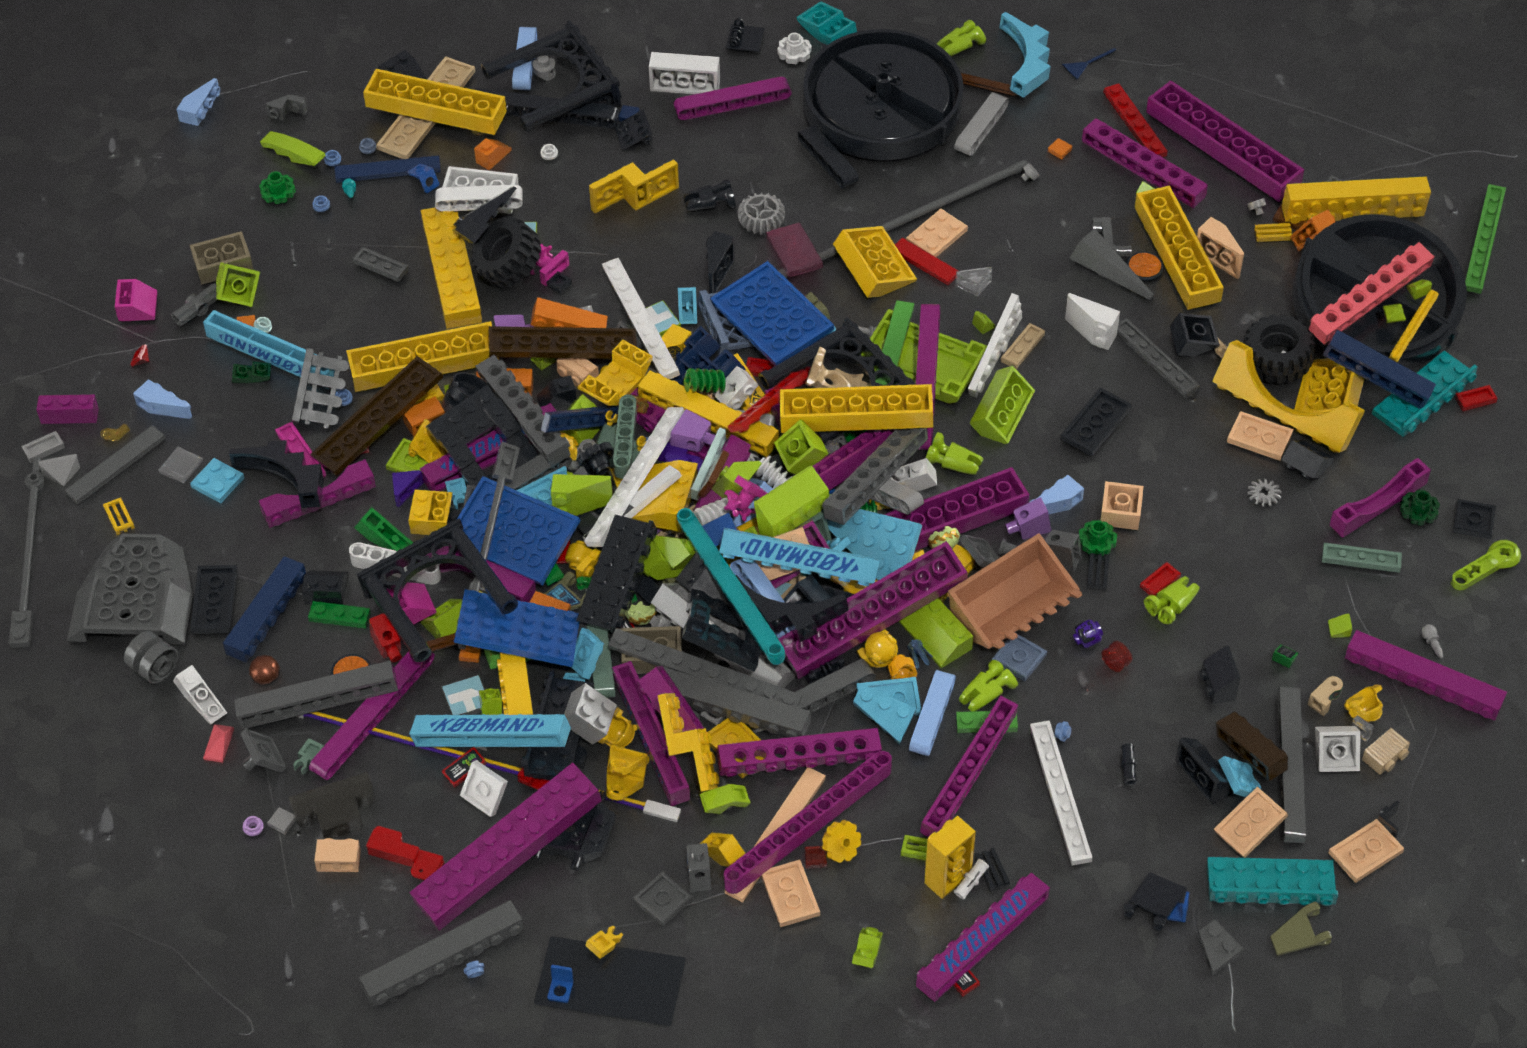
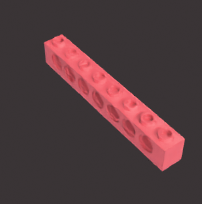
M1420 242L1414 246H1409L1401 256H1395L1390 264L1383 265L1376 274L1369 275L1361 285H1355L1350 293L1347 295L1343 294L1335 304H1329L1324 309V312L1314 315L1310 320L1309 330L1323 344H1326L1337 330L1341 332L1431 267L1434 256Z

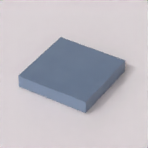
M1017 634L1018 638L1014 640L1008 639L1005 642V646L1000 648L992 660L999 661L1003 665L1004 670L1007 668L1013 675L1026 681L1046 657L1047 651Z

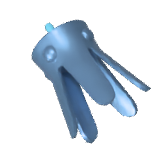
M912 640L907 648L912 655L916 668H919L917 655L921 657L926 665H929L930 662L924 651L930 657L933 656L923 647L921 640Z

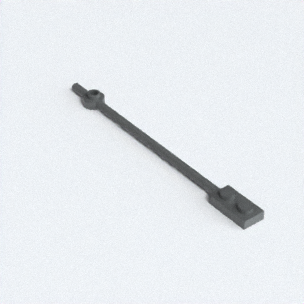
M501 442L492 475L498 481L480 552L485 560H487L505 482L510 483L513 479L520 450L519 447L505 442ZM474 577L471 590L479 592L481 583ZM458 644V648L465 649L466 645Z
M39 457L33 458L32 473L28 474L25 478V484L28 490H30L19 611H12L10 648L30 647L33 613L32 610H27L37 497L38 491L45 486L44 476L40 473L39 461H41V458Z

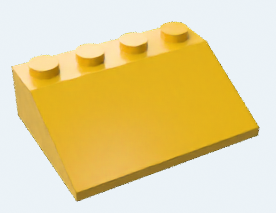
M883 226L843 229L833 243L867 298L883 296L917 281L916 276Z
M1329 358L1313 360L1309 371L1303 375L1294 410L1305 413H1325L1335 410L1347 402L1358 406L1365 378Z
M676 460L654 464L638 491L669 465L677 469L682 476L631 519L647 523L649 520H652L657 528L681 532L677 521V513L679 510L689 506L691 488L697 477L698 463Z

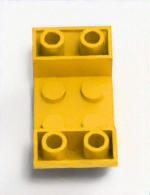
M622 340L612 350V362L596 378L588 375L578 386V389L608 406L619 405L620 398L624 395H630L643 380L653 356Z

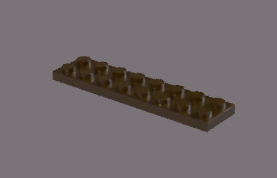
M488 327L489 357L495 355L496 357L612 359V350L622 340L637 347L636 329Z
M416 356L310 454L311 457L333 475L337 476L443 378L442 373Z

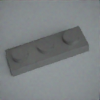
M364 247L353 258L354 264L397 282H400L409 271L407 265Z

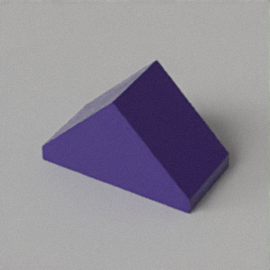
M420 470L392 473L396 506L400 507L414 493V490H417L424 483Z

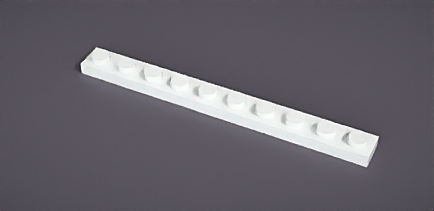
M619 258L603 263V269L647 353L653 356L652 362L657 372L667 379L679 376V370Z
M683 407L667 408L584 542L588 547L604 546L614 515L622 516L668 443L671 431L685 411Z

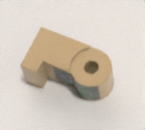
M1335 676L1327 678L1310 694L1308 705L1324 716L1329 711L1331 701L1339 698L1343 687L1342 680Z

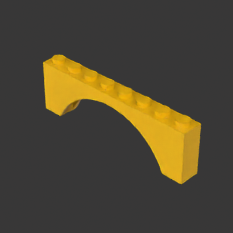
M1238 340L1229 343L1212 382L1217 384L1218 388L1232 392L1234 397L1248 401V404L1252 407L1261 408L1266 415L1279 418L1281 423L1295 427L1297 432L1311 436L1313 441L1329 446L1328 449L1336 453L1347 449L1365 412L1364 409L1351 402L1344 403L1337 409L1325 413H1305L1285 406L1274 398L1261 382L1254 365L1253 348Z

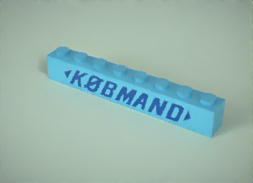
M215 310L203 322L207 337L301 377L306 353L305 349ZM311 366L310 372L315 373L316 367ZM321 368V375L334 377V370Z
M724 528L719 553H723V557L734 559V556L742 557V561L750 563L758 560L762 561V565L773 567V564L781 565V569L792 571V568L800 569L801 573L805 574L817 572L819 576L824 578H831V575L839 577L838 580L850 582V579L857 580L858 584L864 586L875 583L879 565L877 558Z
M560 714L416 715L409 735L416 747H565L571 726L566 716Z

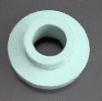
M259 317L253 324L254 328L269 333L272 329L271 321L266 317Z

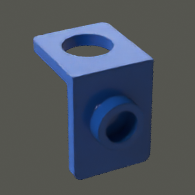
M418 164L408 171V175L419 178L425 193H429L440 185L432 167ZM432 177L433 184L428 187L426 179Z
M1186 891L1184 903H1178L1167 920L1186 921L1189 892Z
M551 965L552 981L547 996L548 1000L568 1003L574 983L572 968ZM562 986L566 989V993L563 996H556L554 994L555 988Z

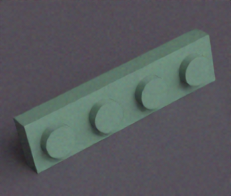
M1332 543L1323 544L1322 563L1400 573L1402 553Z

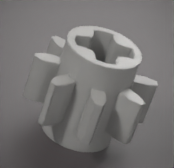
M663 614L654 615L649 622L652 625L651 627H670L673 625L670 622V618Z

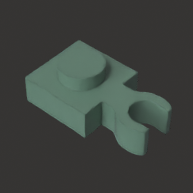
M308 738L297 753L300 759L294 762V770L296 771L299 766H304L301 772L305 774L312 759L324 745Z

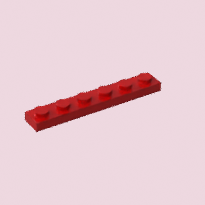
M1118 83L1104 88V95L1138 143L1161 157L1167 156V149L1122 86Z
M806 370L792 372L731 422L728 425L730 432L739 431V433L747 431L749 425L759 421L761 415L770 412L772 406L780 403V389H794L803 384L802 381L808 377Z

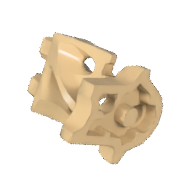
M819 347L805 383L806 386L812 388L871 386L870 383L862 381L864 374H848L838 368L827 370L823 365L826 350L822 347ZM825 379H830L833 384L829 385Z

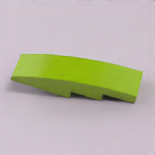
M270 131L260 141L262 147L274 149L277 155L289 156L291 162L315 166L326 156L324 152L310 144L277 132Z

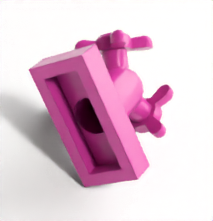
M541 244L540 258L536 262V266L542 268L539 271L540 280L543 285L547 286L546 282L557 271L562 272L569 266L568 252L562 250L553 258V254L549 253L552 250V246L545 247ZM533 269L530 272L531 275H535Z
M738 475L734 482L743 489L739 495L733 490L725 491L724 494L729 501L724 509L732 511L734 517L740 514L742 521L745 522L747 520L746 517L756 513L755 509L748 508L755 497L761 498L767 492Z

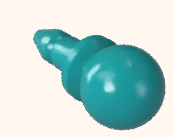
M350 178L345 179L342 183V188L349 198H352L356 191V183Z

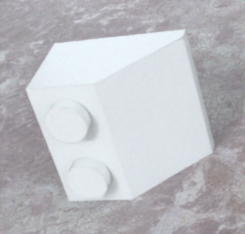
M1356 726L1315 727V751L1318 771H1360V730Z

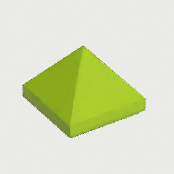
M1401 304L1383 306L1387 323L1406 320Z

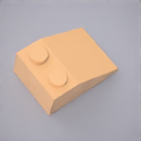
M1210 217L1198 228L1197 238L1213 265L1239 279L1244 252L1226 225Z

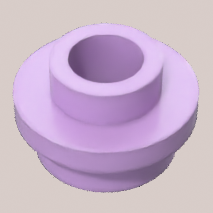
M256 816L246 818L243 823V831L248 836L259 835L264 828L262 820Z

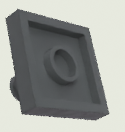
M245 729L240 733L250 753L242 761L245 769L252 771L256 765L282 773L287 768L272 737L249 729Z

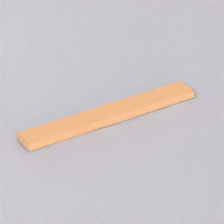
M807 768L755 846L807 807L825 781L826 775L812 768ZM760 877L739 893L731 894L725 890V894L743 903Z

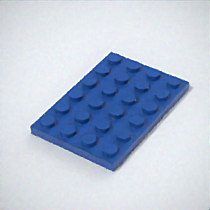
M768 261L710 298L712 304L774 366L834 330V324Z
M482 476L458 516L462 522L464 532L479 552H481L497 485L496 481ZM504 485L487 560L543 585L581 520L575 515Z
M465 589L454 643L572 667L579 622L576 620L579 613L537 605L531 602L518 601V606L514 611L509 614H502L489 594Z

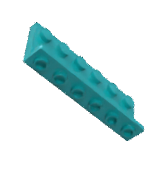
M1444 350L1417 372V374L1436 384L1423 408L1419 409L1398 396L1390 394L1373 408L1372 415L1404 437L1409 432L1412 433L1421 422L1424 423L1429 418V415L1433 412L1436 413L1441 408V405L1445 402L1448 403L1453 395L1460 393L1465 385L1472 383L1477 377L1476 371L1478 366L1474 364L1471 368H1468Z
M1207 858L1209 901H1216L1217 903L1237 902L1240 904L1247 902H1258L1259 904L1279 903L1282 905L1289 903L1308 905L1318 902V904L1324 906L1336 904L1338 891L1335 886L1333 860Z

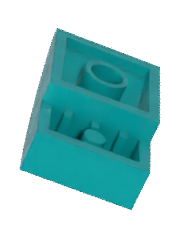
M821 1L796 17L797 21L814 38L826 45L840 37L857 32L856 23L845 18L843 11Z

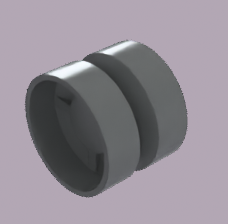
M144 631L137 635L128 645L124 654V662L148 682L156 684L170 675L177 664L179 655L174 647L164 642L155 633Z

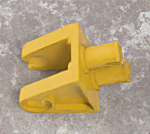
M615 745L610 746L606 773V796L608 798L623 800L643 788L646 766L649 763L648 754Z

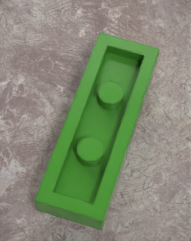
M991 711L956 712L957 733H978ZM1017 714L1006 732L1018 731Z

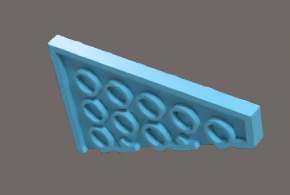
M859 509L844 525L826 519L829 530L836 537H848L851 543L846 548L852 554L877 558L879 560L876 574L878 580L912 561L922 529V525L919 523Z

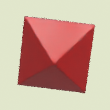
M146 344L135 351L130 363L132 367L149 362Z

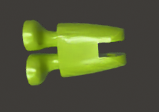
M967 20L964 22L963 27L955 28L943 37L937 45L952 57L971 48L972 41H975L978 45L985 44L986 37L979 26H975L972 20Z
M937 432L933 444L929 447L926 455L931 464L939 463L942 464L943 468L970 475L977 474L978 466L983 461V457L954 442L947 446L944 443V436L940 432Z
M1184 576L1159 591L1157 597L1154 595L1147 596L1144 599V605L1152 616L1155 617L1158 614V620L1161 623L1171 624L1175 620V613L1180 614L1190 604L1198 593L1200 586L1193 583L1187 588L1189 578Z
M991 660L988 663L986 673L981 671L964 689L958 700L963 705L970 702L968 709L970 711H977L1003 694L1001 687L1005 686L1008 689H1015L1018 686V682L1009 669L1006 668L1004 670L1003 665L999 661Z

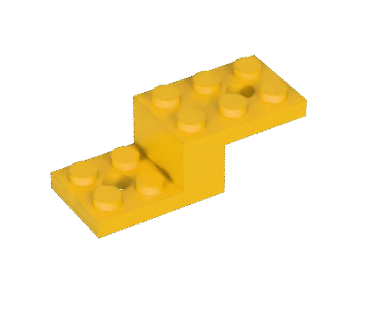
M673 159L655 170L644 174L632 162L589 185L591 210L597 213L624 198L636 211L679 188L678 163Z
M675 693L657 695L669 756L693 752L701 791L718 788L719 776L714 771L713 766L715 764V756L710 751L709 746L711 744L710 733L706 731V728L682 732L684 722L683 718L679 717V698L675 697Z

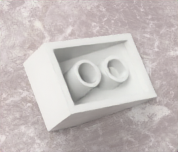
M1069 293L1065 320L1091 344L1109 350L1117 336L1120 311Z

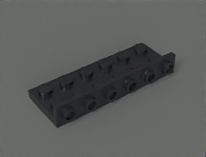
M614 515L576 620L579 624L614 633L616 628H623L626 610H629L632 604L631 596L638 587L637 580L639 574L642 575L644 571L645 557L649 556L651 541L657 535V528L652 520H649L647 523Z
M550 670L549 677H545V691L540 694V708H536L535 715H564L571 693L585 683L594 689V683L555 678V671ZM570 730L565 747H526V756H522L521 760L524 776L545 780L553 779L571 763H574L581 736Z

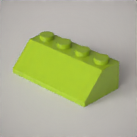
M1013 365L997 370L969 424L981 436L1008 444L1035 389Z
M808 466L754 502L759 534L774 537L789 532L823 510V502L830 496L829 489L812 466Z
M939 598L898 621L914 640L922 641L923 647L933 656L931 658L940 668L972 650L973 635Z

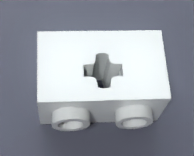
M736 366L726 378L724 393H720L718 390L712 394L720 403H724L728 407L737 410L758 387V383L747 371Z

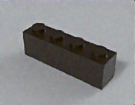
M1234 711L1216 722L1217 737L1265 779L1270 781L1288 770V756L1286 752L1280 750L1271 739H1267L1261 734L1258 728H1254L1249 724L1245 717H1241Z

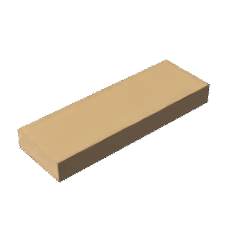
M1029 323L1001 357V362L1008 366L1013 365L1017 369L1043 338L1045 330Z

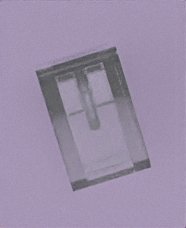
M992 267L956 271V286L977 297L992 281Z

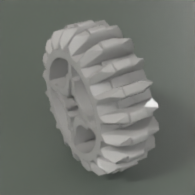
M762 192L760 195L754 193L753 196L748 195L747 199H743L739 205L738 220L748 232L753 231L754 234L759 232L761 235L766 232L769 235L770 231L775 232L776 228H780L784 222V205L780 199H776L775 195L770 196L769 193L763 195Z

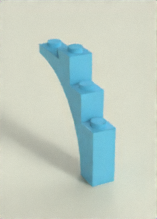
M1004 12L1001 14L999 28L1014 39L1024 57L1022 67L1012 76L1010 90L1024 98L1049 79L1051 66L1047 62L1050 49L1046 47L1049 32L1038 25L1031 27L1009 13Z

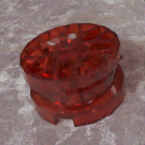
M1119 641L1112 642L1109 648H1105L1101 653L1105 664L1115 672L1122 671L1124 666H1128L1133 660L1129 649Z

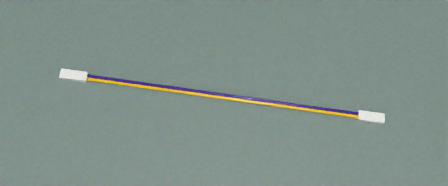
M317 711L296 716L299 718L310 717L342 726L347 721L346 719ZM375 727L372 731H368L371 735L416 747L411 737ZM418 747L454 758H459L465 754V752L447 747ZM484 758L487 762L485 764L486 767L518 775L522 769ZM606 797L605 799L641 809L644 814L677 822L681 814L680 808L651 800L642 802L631 798L612 800Z

